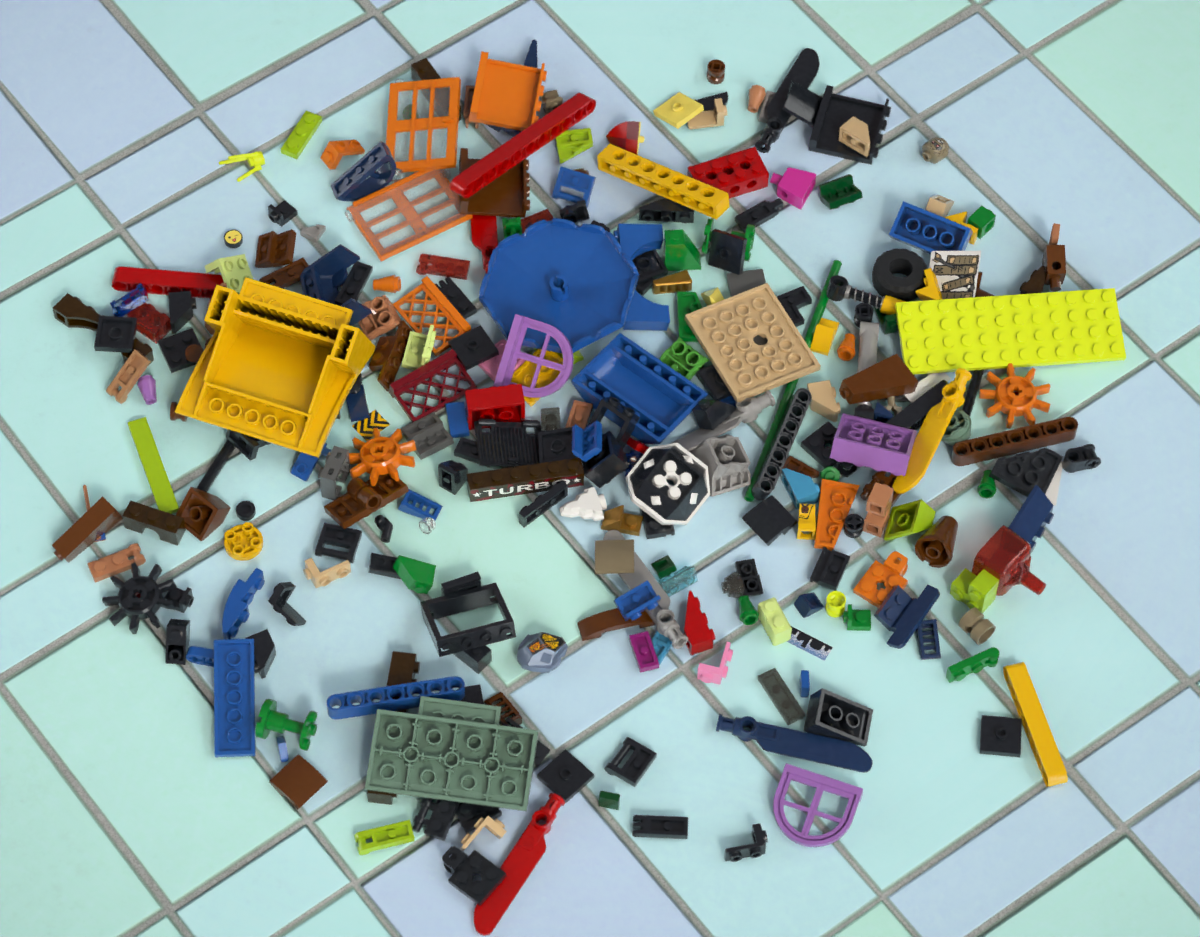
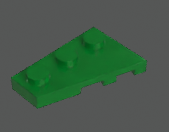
M677 291L678 338L680 337L684 342H698L685 321V315L703 307L696 292Z

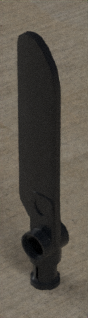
M811 48L802 50L767 106L766 112L769 119L761 133L760 140H757L755 143V147L759 152L768 153L770 151L771 144L779 139L782 130L792 116L782 110L791 82L794 81L808 89L816 77L820 63L815 50Z

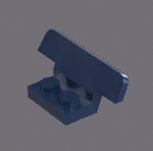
M899 585L893 587L874 614L889 631L894 632L887 641L890 647L901 649L906 645L939 598L940 592L937 588L927 585L918 599L911 598Z

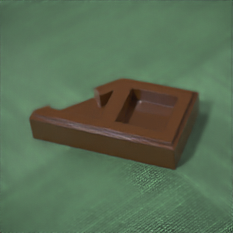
M791 455L786 459L783 469L787 468L811 478H818L820 474L819 471Z

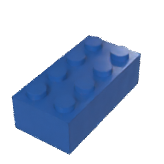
M903 201L889 236L894 240L931 254L932 251H965L973 231L971 228Z

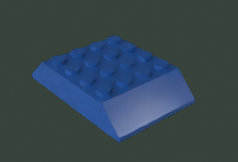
M621 333L571 380L586 403L593 404L595 410L601 399L607 397H615L620 400L622 405L633 409L640 418L631 435L644 444H660L692 412V409L698 405V402L705 399L708 395L700 387ZM609 409L604 414L606 418L621 428L625 423L623 419Z

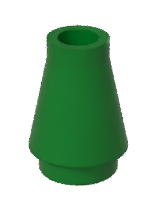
M985 470L978 485L977 491L982 498H992L996 493L995 480L989 477L992 470Z
M741 596L738 599L740 621L745 625L755 624L758 621L759 613L748 596Z

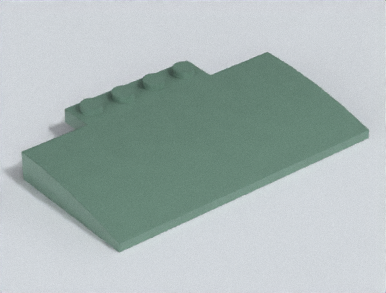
M421 696L418 714L377 709L365 790L527 811L539 732L538 730L499 725L500 706Z

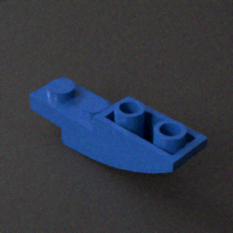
M256 568L246 582L238 579L234 585L223 613L222 629L224 640L234 638L241 624L248 620L250 615L248 605L252 602L256 591L261 590L265 583L262 570Z

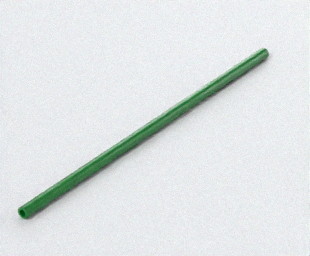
M834 260L806 332L804 340L809 348H811L816 325L819 324L829 300L826 292L830 278L838 275L842 266L839 260ZM799 379L791 381L786 385L752 475L751 484L748 486L744 499L748 502L754 500L751 493L752 487Z

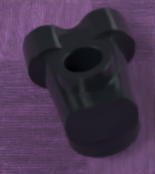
M585 199L559 210L561 219L572 221L575 224L579 219L582 221L590 219Z

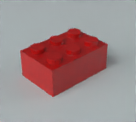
M509 384L499 387L491 386L482 389L473 388L465 391V406L469 430H475L474 422L480 418L494 419L496 422H522L525 420V400L522 384ZM482 426V429L490 428V426Z

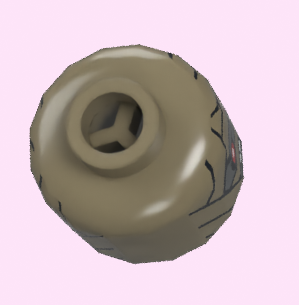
M934 137L923 144L922 157L927 162L938 163L947 157L949 145L943 138Z

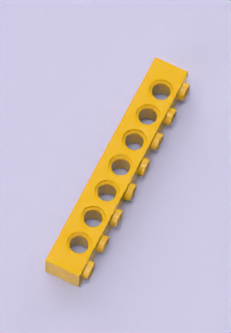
M609 144L597 155L598 170L716 220L729 208V194L620 147Z

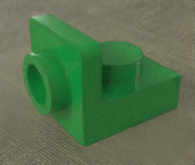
M848 604L847 611H843V623H847V630L871 631V610L852 609V604Z

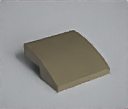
M634 539L595 540V574L634 573Z

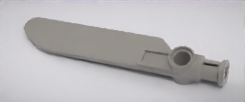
M769 390L757 398H746L744 401L737 402L736 410L714 430L697 429L672 443H678L687 451H691L701 446L705 439L718 437L737 427L741 421L749 423L756 420L758 414L763 409L776 404L775 399Z
M618 530L606 532L603 540H626ZM634 551V573H618V575L630 590L647 580L649 581L657 596L661 597V600L658 602V607L651 611H648V609L645 611L656 624L657 631L671 640L673 648H682L688 642V637L680 631V626L674 619V613L669 610L670 598Z

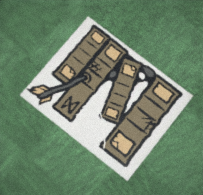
M981 251L931 252L929 268L936 275L943 299L975 297Z

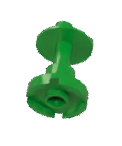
M708 218L705 225L704 235L706 236L702 245V252L705 254L709 252L714 218ZM751 224L747 225L745 233L731 231V234L747 239L744 261L750 260V251L753 248L755 225Z
M266 699L259 712L258 717L261 718L260 723L257 722L256 737L266 739L270 731L283 734L286 730L300 734V749L308 751L311 742L310 737L315 736L317 724H314L317 719V712L311 710L305 722L302 723L289 719L288 714L277 712V702L272 699Z

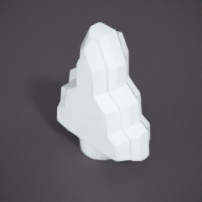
M592 486L584 489L583 493L576 495L574 501L565 503L559 508L561 516L573 518L579 516L583 519L599 521L604 520L603 510L607 509L604 495H598Z

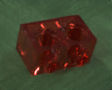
M142 300L127 314V317L137 318L136 331L156 344L158 340H161L171 331L170 318L165 313L157 311L153 305L147 304Z

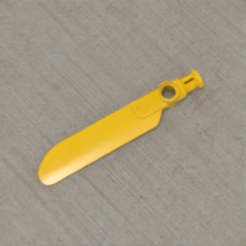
M958 368L955 372L954 380L942 389V401L929 410L915 438L905 476H897L892 488L896 493L903 494L911 490L924 476L956 409L962 406L965 401L963 396L966 391L965 386L972 377L969 371Z

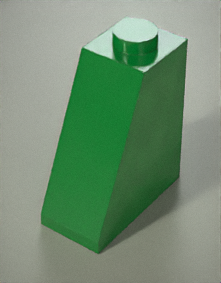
M683 229L664 230L663 260L668 271L701 270L700 252Z

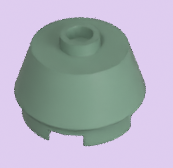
M961 409L960 411H955L941 440L949 446L969 440L971 436L970 416Z

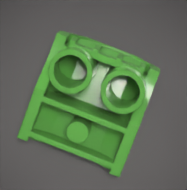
M680 337L659 358L660 361L689 381L709 361L707 357L698 353Z

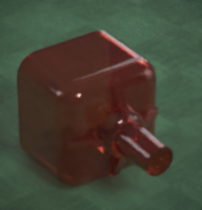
M1005 525L979 550L974 559L972 573L978 575L984 569L999 579L996 596H1003L1013 586L1020 584L1037 595H1040L1046 587V583L1030 572L1031 544Z

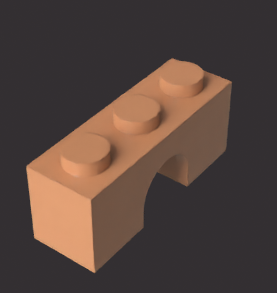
M875 483L866 505L868 513L864 520L863 531L878 537L882 536L889 521L894 489L886 484Z

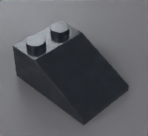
M822 688L810 695L803 731L847 741L855 745L866 746L873 709Z

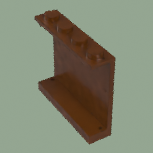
M461 148L459 174L481 160L469 159L468 148ZM524 159L469 198L459 195L460 214L525 218L526 211L530 209V200H527V197L530 195V186H527L529 184V173H526V170H529V160Z

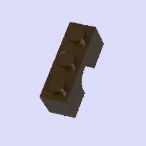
M131 500L122 515L126 529L143 534L145 528H149L159 535L160 540L177 546L186 531L184 518Z

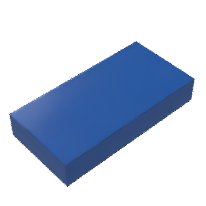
M465 402L446 403L450 435L453 438L470 436Z

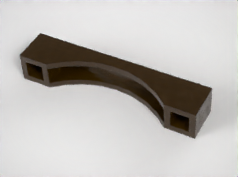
M67 293L53 307L55 319L67 327L85 328L97 332L99 316L101 315L91 306L83 304L78 297H73ZM135 336L133 351L135 349L141 352L151 361V364L154 361L152 348L146 343H141ZM121 352L124 364L132 353Z

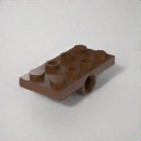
M389 473L379 475L375 486H371L370 480L365 482L357 477L348 483V492L325 505L324 509L343 529H346L393 500L400 498L409 490L403 481L399 479L396 482Z

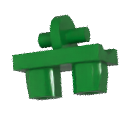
M520 217L514 219L502 218L504 239L517 233L522 235Z

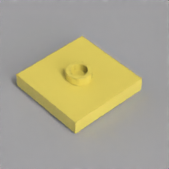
M678 92L653 110L654 116L678 129L701 113L704 108L702 104Z

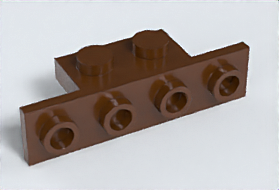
M404 320L400 321L394 336L379 338L368 366L371 371L381 370L377 381L386 391H389V385L395 380L404 357L410 331H412Z

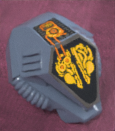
M545 632L533 635L528 634L519 645L517 661L521 668L525 670L549 673L560 665L561 657L565 656L568 645L562 637Z

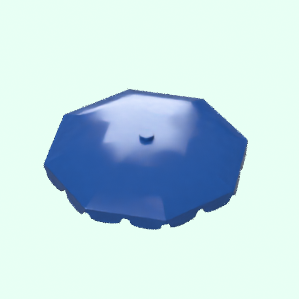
M553 218L551 221L541 220L529 226L522 235L517 233L505 238L493 249L488 264V272L484 275L480 287L479 300L506 339H508L514 316L518 314L550 324L559 329L567 337L574 353L624 327L639 279V273L630 257L623 253L614 235L603 227L593 224L577 226L572 221ZM527 328L522 346L542 349L546 333ZM550 336L546 350L562 353L558 342Z

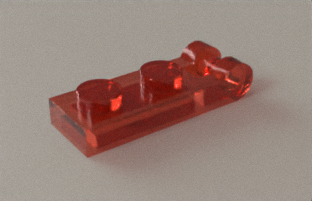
M421 254L419 257L420 264L417 265L416 272L419 275L432 274L467 280L470 261Z

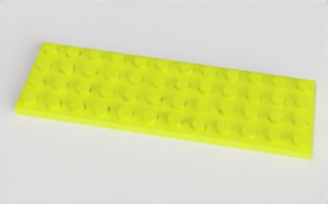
M1115 288L896 302L895 304L903 362L913 375L956 372L958 368L967 371L1007 368L1008 363H1012L1013 367L1017 368L1126 359Z

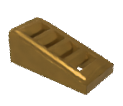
M684 270L654 280L652 292L653 294H665L677 291L692 290V279L688 271Z

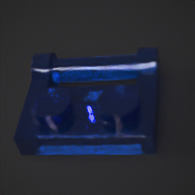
M142 283L138 284L137 288L117 301L113 300L110 302L115 317H123L149 300L147 290Z

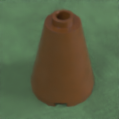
M951 516L941 517L917 540L915 552L922 562L924 560L929 562L931 567L941 568L947 566L953 557L958 522Z

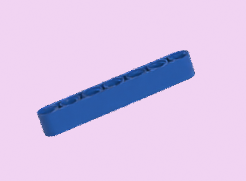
M452 676L333 694L327 699V712L330 718L339 720L376 714L377 709L398 711L418 708L421 696L461 701L465 696V682L461 677Z

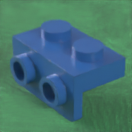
M596 420L585 429L580 428L576 424L572 426V453L576 457L586 462L602 451V424Z
M647 580L616 598L614 603L625 621L629 619L634 621L642 616L641 612L648 609V611H651L658 607L661 597L657 596Z

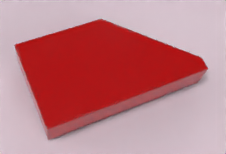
M631 437L627 442V445L643 454L649 448L644 443Z

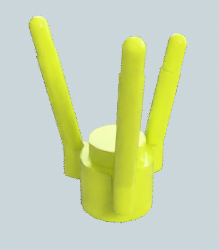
M257 151L228 156V160L220 161L219 164L223 165L247 160L249 166L254 168L239 177L237 181L240 182L254 172L262 170L261 166L265 165V159L262 152Z

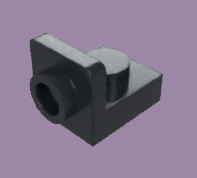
M286 200L276 207L272 204L268 206L270 220L281 227L298 215L297 210Z
M175 587L169 590L164 599L173 601L176 605L175 610L182 613L186 611L187 607H191L194 601L192 589L189 587L185 591Z

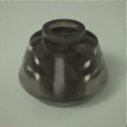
M733 572L724 578V582H721L722 591L728 597L740 598L744 595V585L739 573Z

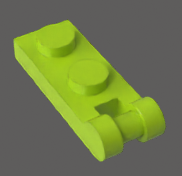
M410 820L360 831L354 835L355 841L359 845L357 848L359 855H366L372 851L415 841ZM372 838V842L366 843L367 839Z

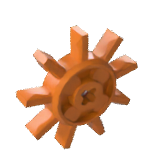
M1008 363L1006 372L1008 377L1002 380L991 371L988 372L986 380L993 384L996 390L980 389L979 399H994L995 404L987 409L986 416L989 418L999 411L1008 415L1006 427L1009 429L1014 423V417L1024 416L1029 425H1034L1036 419L1031 412L1032 409L1035 408L1048 413L1051 405L1036 398L1038 395L1049 393L1051 386L1050 384H1044L1035 387L1031 381L1034 379L1036 369H1030L1025 377L1015 376L1012 363Z
M373 428V439L366 443L354 437L352 439L354 448L360 451L359 453H349L350 464H358L350 469L351 478H357L367 472L370 474L371 486H375L379 475L389 473L396 482L399 481L397 468L400 465L415 467L414 457L403 455L416 450L414 440L398 444L403 438L401 429H397L388 438L381 437L378 428Z

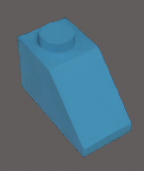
M787 468L782 469L781 481L796 510L799 509L800 503L814 504L818 502L820 489L811 477Z

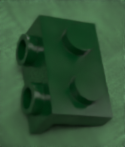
M851 174L818 186L820 200L830 210L863 198L862 191L853 184Z

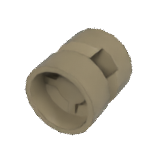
M976 607L966 612L958 623V626L966 634L970 633V638L978 645L987 641L996 629L988 619H984V615Z

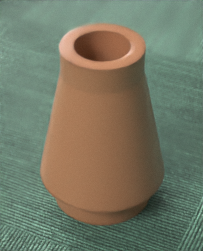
M753 85L749 89V112H758L766 96L764 87Z

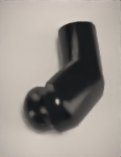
M377 515L374 522L382 531L380 540L388 543L391 539L393 525L386 517Z

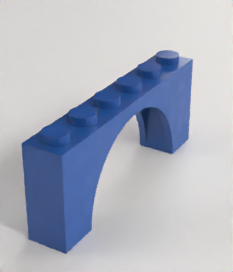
M619 223L617 230H614L613 233L623 253H626L632 261L644 252L661 250L664 241L662 224ZM635 290L623 330L667 331L670 324L669 305L653 303Z

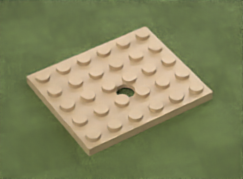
M768 283L685 315V321L736 402L744 401L746 398L754 397L767 390L774 389L820 370L821 365ZM759 335L762 338H767L768 342L764 345H758L753 341V338Z

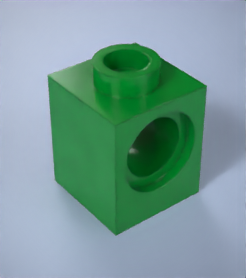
M981 206L968 218L967 224L978 228L977 237L981 239L994 227L996 215L991 210Z

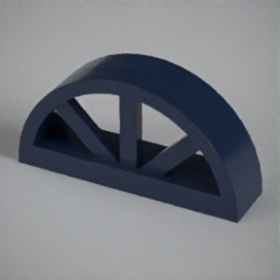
M380 141L330 185L337 200L357 201L386 187L391 182L396 172V164L388 146Z

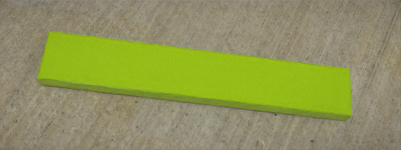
M146 417L127 422L158 510L170 514L177 513L179 507Z

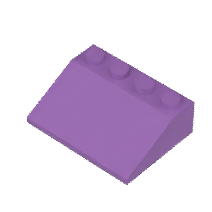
M843 413L834 437L830 458L838 462L853 463L858 467L865 466L875 471H886L896 476H905L917 431Z

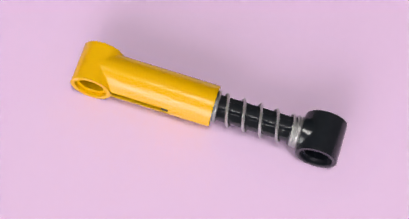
M834 275L830 278L826 292L827 297L832 301L849 300L851 298L855 302L860 301L861 303L875 306L876 309L880 308V312L887 315L896 314V302H906L888 295L881 298L878 297V294L875 296L871 292L866 293L864 290H857V287L852 288V286L848 285L847 279L839 275Z

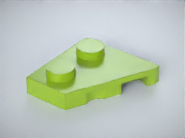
M590 128L567 130L555 138L560 164L593 147Z

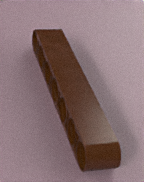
M1064 417L961 441L953 446L951 461L956 466H966L1068 442L1075 438L1078 422L1073 417Z

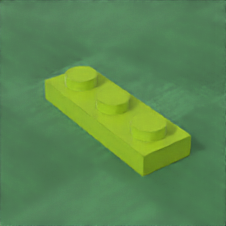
M305 111L282 146L281 153L298 159L321 124L322 116Z

